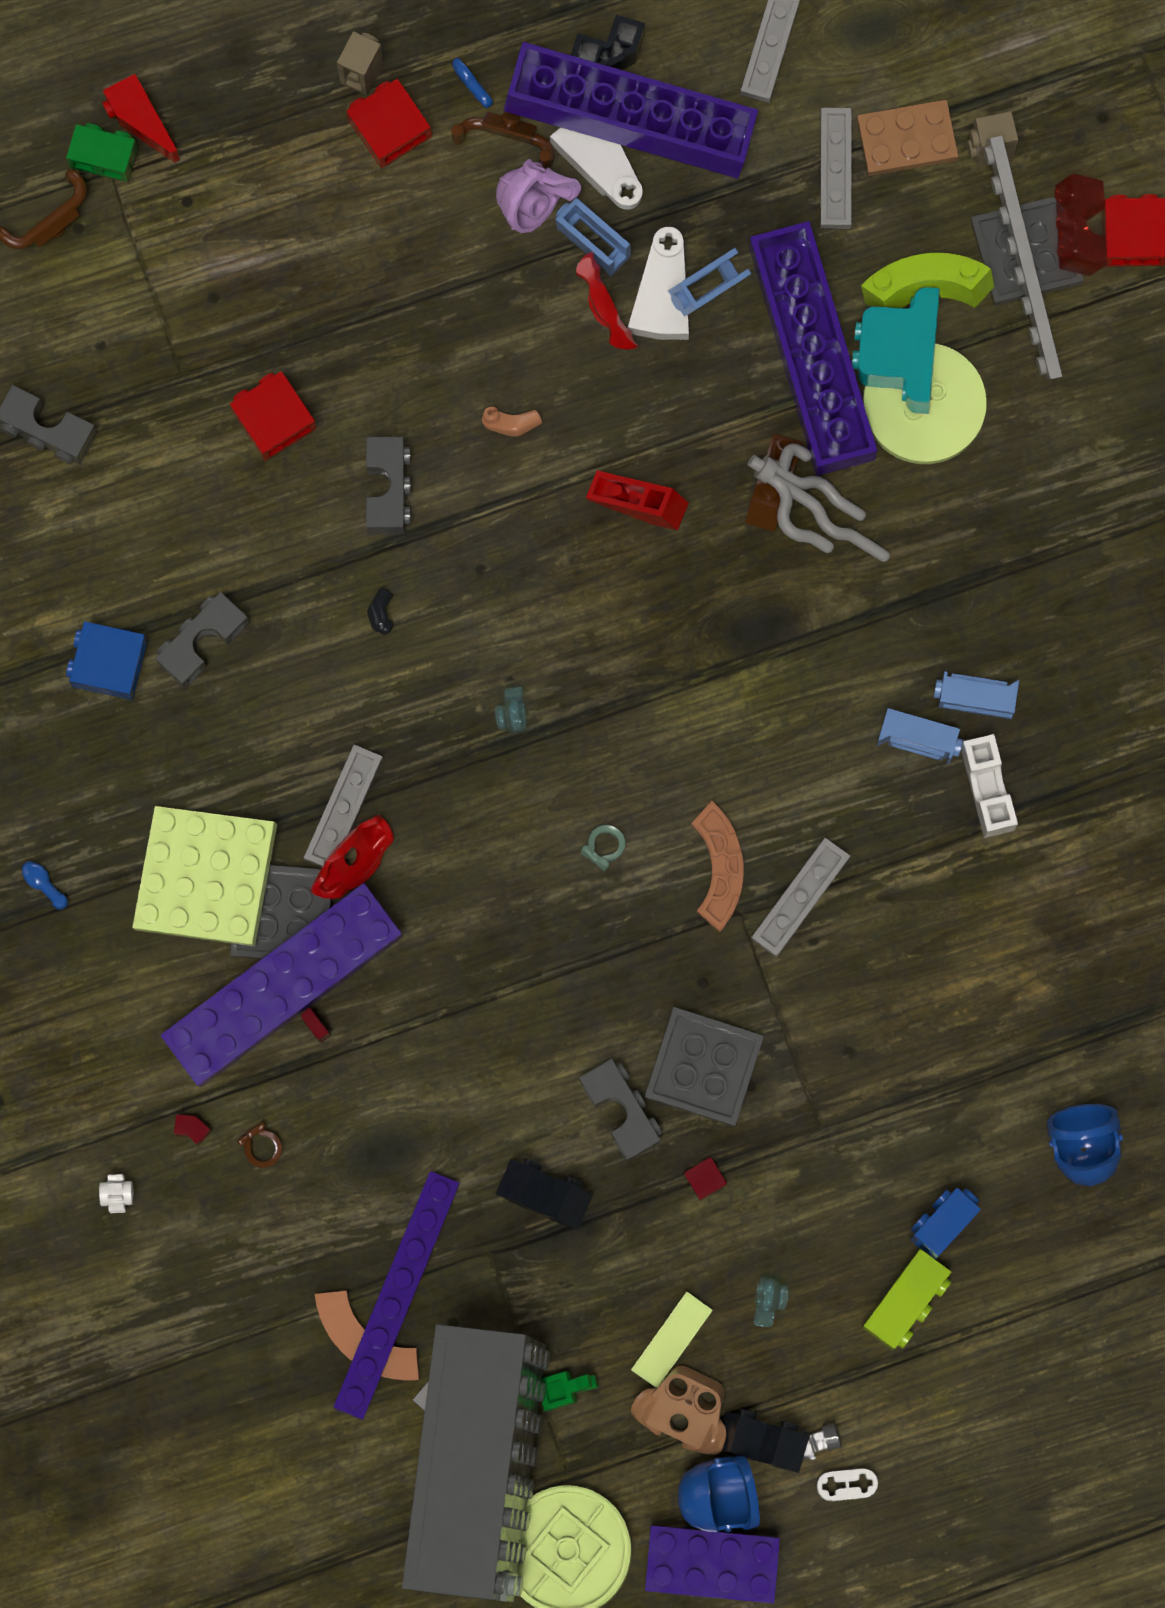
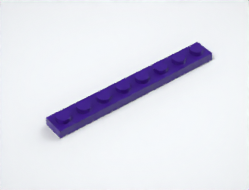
M430 1171L333 1409L362 1421L364 1420L460 1185L459 1182Z

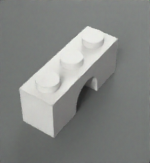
M994 734L963 741L961 752L984 838L1015 831L1018 823L1010 794L1007 795L1001 774L1002 762Z

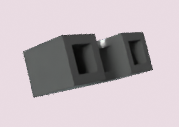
M12 385L0 407V430L14 438L20 435L28 439L27 443L35 449L43 451L44 448L55 452L54 457L66 464H71L73 461L81 465L97 435L95 426L66 412L63 420L57 426L52 428L42 427L37 423L38 416L43 408L40 398Z
M366 437V468L368 475H381L391 482V486L386 494L380 497H366V529L368 535L405 534V525H411L410 506H405V495H411L410 476H405V465L411 464L410 446H405L403 437Z
M221 592L216 597L212 595L207 598L200 607L202 611L194 619L188 618L179 628L180 634L173 641L167 640L157 651L158 656L155 659L158 665L185 690L207 668L205 662L195 653L199 640L205 636L213 635L229 645L250 624L248 617Z
M610 1059L579 1077V1082L595 1108L606 1102H617L626 1110L627 1119L625 1123L611 1132V1136L628 1163L660 1144L658 1136L662 1134V1131L653 1117L647 1119L642 1108L646 1107V1104L637 1090L631 1092L626 1081L630 1077L621 1063L615 1065L614 1061Z

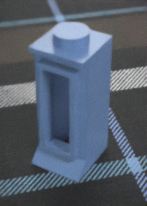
M575 198L570 204L565 203L558 210L557 218L555 219L557 230L561 231L586 254L594 251V258L597 264L610 277L631 257L630 244L579 199ZM580 220L614 249L609 256H606L574 228Z
M736 248L668 290L674 307L681 311L683 316L695 311L751 274L749 269L738 274L729 259L738 253ZM717 268L724 282L695 300L687 287Z
M946 671L943 674L942 680L936 679L933 698L939 699L938 708L1012 719L1015 713L1019 680L1007 686L1008 682L952 674L951 677H948V672Z
M888 708L877 747L889 742L888 746L942 761L943 758H946L947 764H950L952 756H959L963 739L958 738L959 728Z

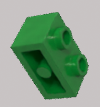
M87 123L85 126L76 124L66 159L69 167L72 169L128 182L138 147L135 139L126 132L115 131L113 134L103 131L101 127Z

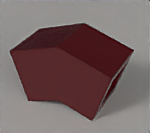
M176 1114L175 1136L189 1137L199 1146L212 1132L196 1116Z

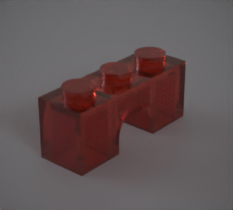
M1073 173L1058 183L1055 189L1059 269L1091 276L1107 265L1106 236L1092 232L1085 221L1105 209L1104 184L1102 180Z

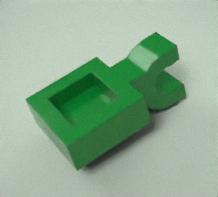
M565 1371L542 1378L541 1382L546 1383L545 1399L542 1402L543 1409L549 1412L578 1403L575 1393L599 1388L596 1375L590 1376L587 1374L571 1379L570 1372Z

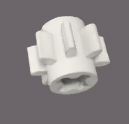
M123 1174L108 1175V1182H100V1205L109 1206L110 1213H125V1205H133L134 1203L133 1182L125 1181Z

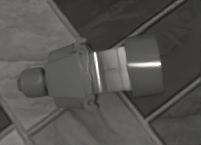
M835 1423L822 1426V1430L809 1434L810 1437L803 1459L814 1460L816 1458L814 1452L823 1449L831 1451L842 1447ZM803 1429V1430L800 1432V1433H803V1434L808 1435V1433H806V1429Z

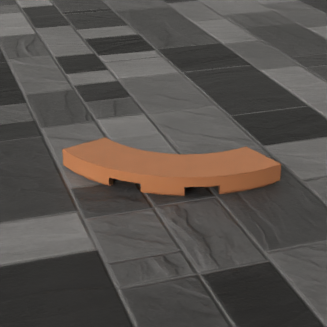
M711 801L691 823V826L705 842L712 864L711 885L697 913L720 933L729 922L738 904L743 884L744 864L740 844L733 826L722 810Z
M347 1291L315 1294L318 1313L326 1332L338 1349L352 1361L365 1329L359 1324L352 1312ZM393 1346L381 1377L402 1381H419L417 1349Z

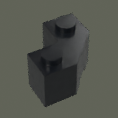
M616 14L607 42L578 33L571 56L623 70L636 64L645 37V23Z
M526 1158L523 1163L510 1159L496 1195L524 1209H530L542 1214L554 1222L578 1230L593 1194L582 1189L584 1183L566 1176L564 1181L551 1177L540 1171L542 1165Z
M739 1409L738 1414L725 1412L723 1424L726 1428V1439L721 1451L735 1456H745L748 1460L765 1463L779 1469L796 1473L800 1472L810 1437L798 1432L800 1426L786 1421H781L780 1426L767 1424L756 1420L758 1414L744 1409Z

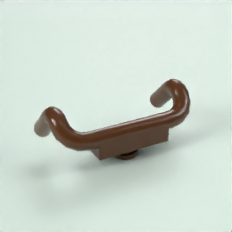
M487 112L485 118H468L459 125H454L451 129L452 140L456 145L464 142L469 131L478 129L539 147L542 150L539 154V163L545 169L551 168L554 161L555 152L549 140L536 134V125L520 121V116L504 112L501 116Z
M68 169L64 178L68 184H73L74 186L72 197L64 201L21 237L13 236L5 227L0 226V241L13 249H24L33 243L40 248L51 238L61 236L65 231V227L80 216L76 209L85 200L87 193L86 183L82 176L75 169Z

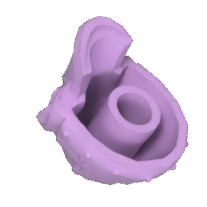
M528 159L521 168L508 171L499 178L496 199L511 229L519 233L534 231L542 225L550 216L560 198L570 202L575 199L581 191V185L576 179L557 174L550 168H543L541 163L532 162L531 159Z

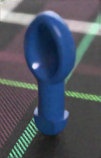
M458 57L455 58L452 62L455 74L484 108L491 107L493 100L466 65Z
M25 862L22 866V874L26 883L34 889L41 890L53 903V907L58 910L65 909L68 905V899L65 894H61L50 882L47 870L36 862Z

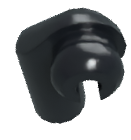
M380 588L368 607L367 615L371 628L375 632L386 635L393 629V622L388 619L385 610L393 594Z

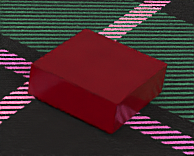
M310 1008L301 1014L303 1022L319 1043H323L331 1037Z
M711 1157L683 1173L699 1201L727 1185Z

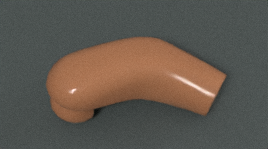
M488 407L484 410L482 417L483 425L487 429L511 437L521 436L542 424L541 417L536 410L519 415H509L498 411L495 407Z

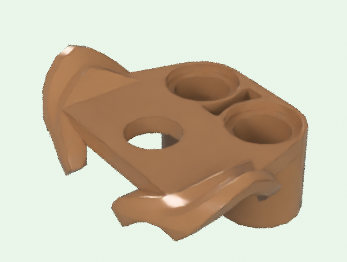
M677 1366L673 1368L657 1389L652 1388L642 1391L632 1404L631 1413L638 1422L655 1435L660 1436L663 1432L682 1441L684 1449L716 1455L722 1450L725 1443L726 1428L720 1420L721 1405L725 1397L724 1388L716 1380L689 1367ZM674 1378L683 1379L687 1384V1388L683 1390L677 1389L673 1385L672 1380ZM703 1392L712 1393L716 1398V1402L712 1404L706 1403L702 1399L701 1394ZM675 1414L684 1415L688 1419V1427L681 1431L674 1429L671 1425V1417Z

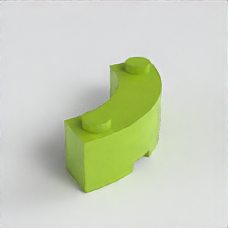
M925 253L903 258L885 266L869 277L861 287L865 304L870 307L904 308L910 304L911 297H914L919 289L930 287L939 288L941 298L954 299L976 308L994 288L991 268L974 259L950 253Z

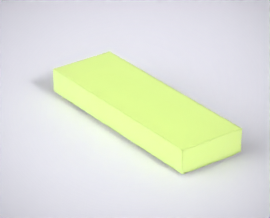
M686 1292L631 1371L657 1389L713 1310Z

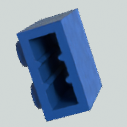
M84 621L82 630L77 629L75 634L74 647L77 648L75 659H70L68 662L66 677L70 678L69 682L74 688L133 701L148 641L144 634Z
M956 1188L953 1193L946 1190L932 1206L936 1210L931 1217L925 1213L912 1227L911 1231L915 1234L910 1241L933 1259H936L981 1210L977 1206L979 1200L967 1189L961 1191Z

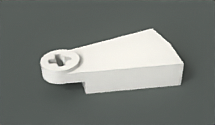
M564 128L558 129L550 136L552 146L602 196L607 195L622 209H633L639 205L643 189L620 144ZM622 187H625L627 190L634 189L632 199H629L627 196L623 198L620 196L622 194Z
M663 227L654 235L628 325V329L631 330L633 335L659 340L689 339L688 315L683 316L681 311L674 307L671 295L668 292L669 289L686 279L683 236L673 227ZM668 236L672 237V242L677 243V245H672L670 250H665L664 245L659 244L660 241H665Z

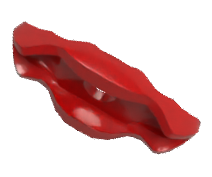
M594 251L587 253L578 263L576 275L584 279L589 285V307L595 319L602 326L609 328L610 345L619 349L633 350L639 345L634 342L631 330L620 320L617 309L601 280V267L594 258Z
M375 815L366 820L345 836L343 841L335 847L324 862L311 887L310 893L328 899L341 898L348 891L360 886L372 876L379 867L385 850L394 840L390 825L381 815ZM353 847L356 850L357 857L354 863L348 865L345 862V854Z

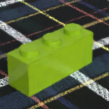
M920 1249L862 1328L892 1351L897 1345L903 1349L914 1334L909 1330L916 1320L922 1323L933 1307L928 1303L936 1294L941 1297L951 1284V1281L947 1279L951 1271Z

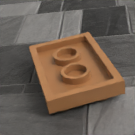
M947 100L857 115V124L868 176L958 161V152Z

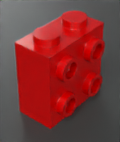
M398 79L391 83L386 81L380 84L375 89V93L367 98L360 97L350 104L349 109L346 110L348 122L380 169L432 137L430 125Z
M1118 194L1104 200L1102 206L1104 267L1165 266V198H1158V195L1145 194L1140 196V198H1128L1126 195Z
M282 371L276 375L270 373L264 376L259 381L257 387L250 391L248 389L242 390L233 397V402L230 403L232 413L264 461H267L317 429L314 419Z

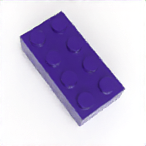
M650 1526L645 1591L774 1604L780 1538Z

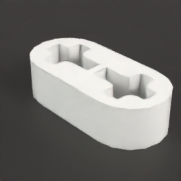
M868 1469L832 1471L824 1473L819 1477L816 1489L820 1497L826 1501L861 1499L870 1497L875 1493L878 1487V1480L876 1475ZM860 1474H865V1478L872 1481V1486L867 1487L866 1493H861L859 1487L849 1488V1482L857 1481L860 1478ZM828 1477H833L835 1483L845 1482V1488L837 1489L834 1496H829V1492L822 1489V1484L827 1483Z

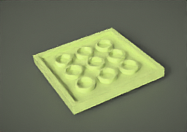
M155 806L132 928L138 931L255 947L277 824L273 821Z

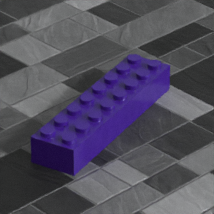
M522 42L503 110L737 179L746 158L758 112L754 108L526 42Z
M807 221L751 236L749 250L805 441L812 455L811 461L815 475L819 476L875 461L877 455L876 444L810 222Z
M363 883L160 1036L196 1085L203 1087L404 937V935L370 889Z

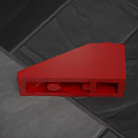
M136 74L103 90L106 101L102 102V105L110 119L115 117L122 128L172 162L176 163L180 160L176 147Z
M598 470L586 495L588 501L649 524L676 531L679 529L689 504L673 488Z

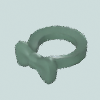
M599 826L590 834L588 844L581 849V855L589 858L602 871L608 869L610 862L621 857L625 849L624 835L613 826ZM609 833L617 839L618 849L613 854L600 857L594 852L595 839L600 834Z

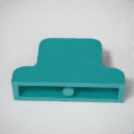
M924 287L919 289L915 296L911 297L909 309L870 307L863 313L862 322H856L855 341H860L859 351H853L852 367L853 369H858L860 382L868 387L902 389V401L906 402L907 408L913 413L929 414L939 288Z

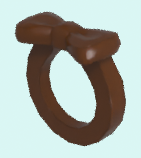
M264 1122L258 1123L237 1140L238 1145H243L247 1160L253 1166L259 1168H268L274 1165L280 1159L282 1153V1144L279 1138L273 1132L264 1129L266 1127ZM259 1134L260 1136L270 1138L274 1142L275 1153L271 1159L259 1161L252 1156L250 1139L253 1136Z

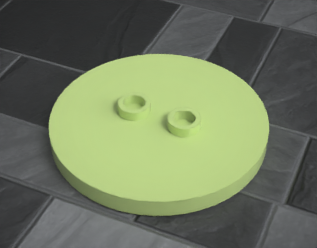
M935 344L929 414L911 412L907 408L906 402L902 401V389L865 387L863 404L873 438L888 453L910 463L935 464L959 455L977 437L986 414V392L979 373L963 355L940 344Z
M579 1486L551 1487L536 1493L531 1499H528L526 1512H530V1523L528 1531H523L522 1544L526 1545V1555L524 1563H519L518 1576L523 1577L521 1597L535 1608H600L605 1605L622 1587L628 1575L632 1558L630 1533L620 1512L600 1494Z

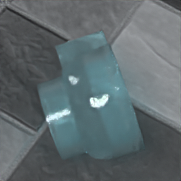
M522 687L505 689L504 704L495 707L497 727L499 730L507 729L512 733L525 732L527 722Z
M761 1277L756 1292L754 1325L772 1327L775 1311H784L788 1301L787 1285H781L775 1279Z

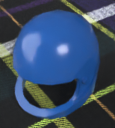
M1083 1104L1062 1109L1049 1117L1046 1125L1047 1133L1052 1138V1141H1049V1145L1054 1148V1160L1057 1167L1067 1179L1077 1185L1091 1187L1105 1182L1115 1174L1122 1156L1121 1141L1123 1140V1134H1120V1121L1116 1109L1102 1104ZM1081 1148H1087L1084 1153L1081 1151Z
M745 1456L715 1458L714 1460L700 1463L683 1474L678 1485L677 1502L683 1518L692 1527L707 1532H719L724 1529L725 1532H731V1528L749 1530L759 1526L760 1515L757 1492L751 1467Z

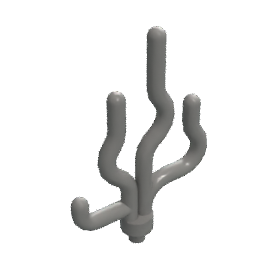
M789 444L782 450L779 462L769 456L760 459L753 455L749 459L747 465L755 470L754 477L763 483L770 484L779 493L780 505L777 512V521L783 533L797 542L810 543L825 553H830L834 549L833 543L818 533L796 528L792 524L789 515L792 508V500L794 499L812 512L817 524L828 536L837 540L849 541L882 562L889 560L890 553L886 549L850 528H841L834 525L820 502L803 491L811 488L819 489L835 507L852 518L862 521L866 517V512L841 496L828 480L819 476L801 478L789 471L793 456L807 462L812 458L810 450L799 444Z

